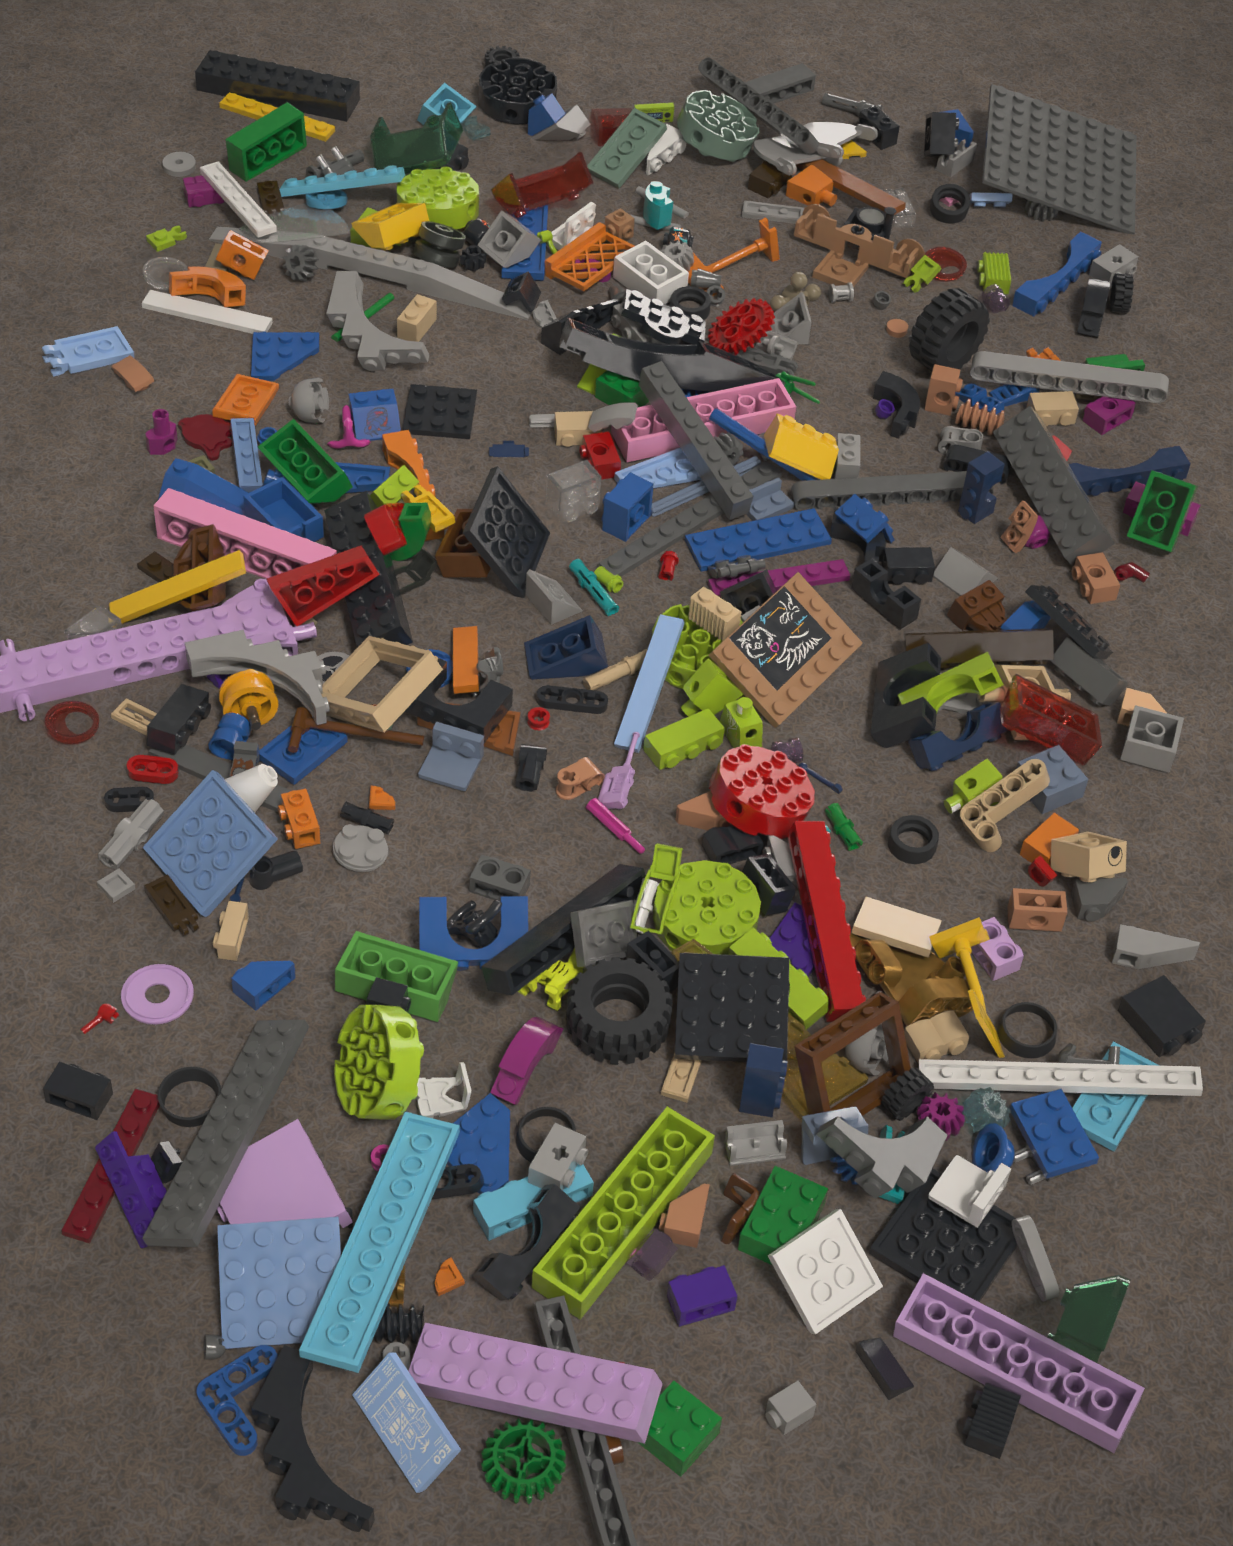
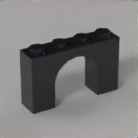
M929 643L878 662L870 733L873 740L877 741L884 748H889L935 731L937 711L924 697L897 706L900 700L898 694L940 675L941 656Z
M438 658L437 661L443 670L404 712L417 716L426 722L433 724L439 722L483 735L485 743L512 707L513 688L490 680L480 695L472 702L463 705L444 703L434 695L447 679V661Z

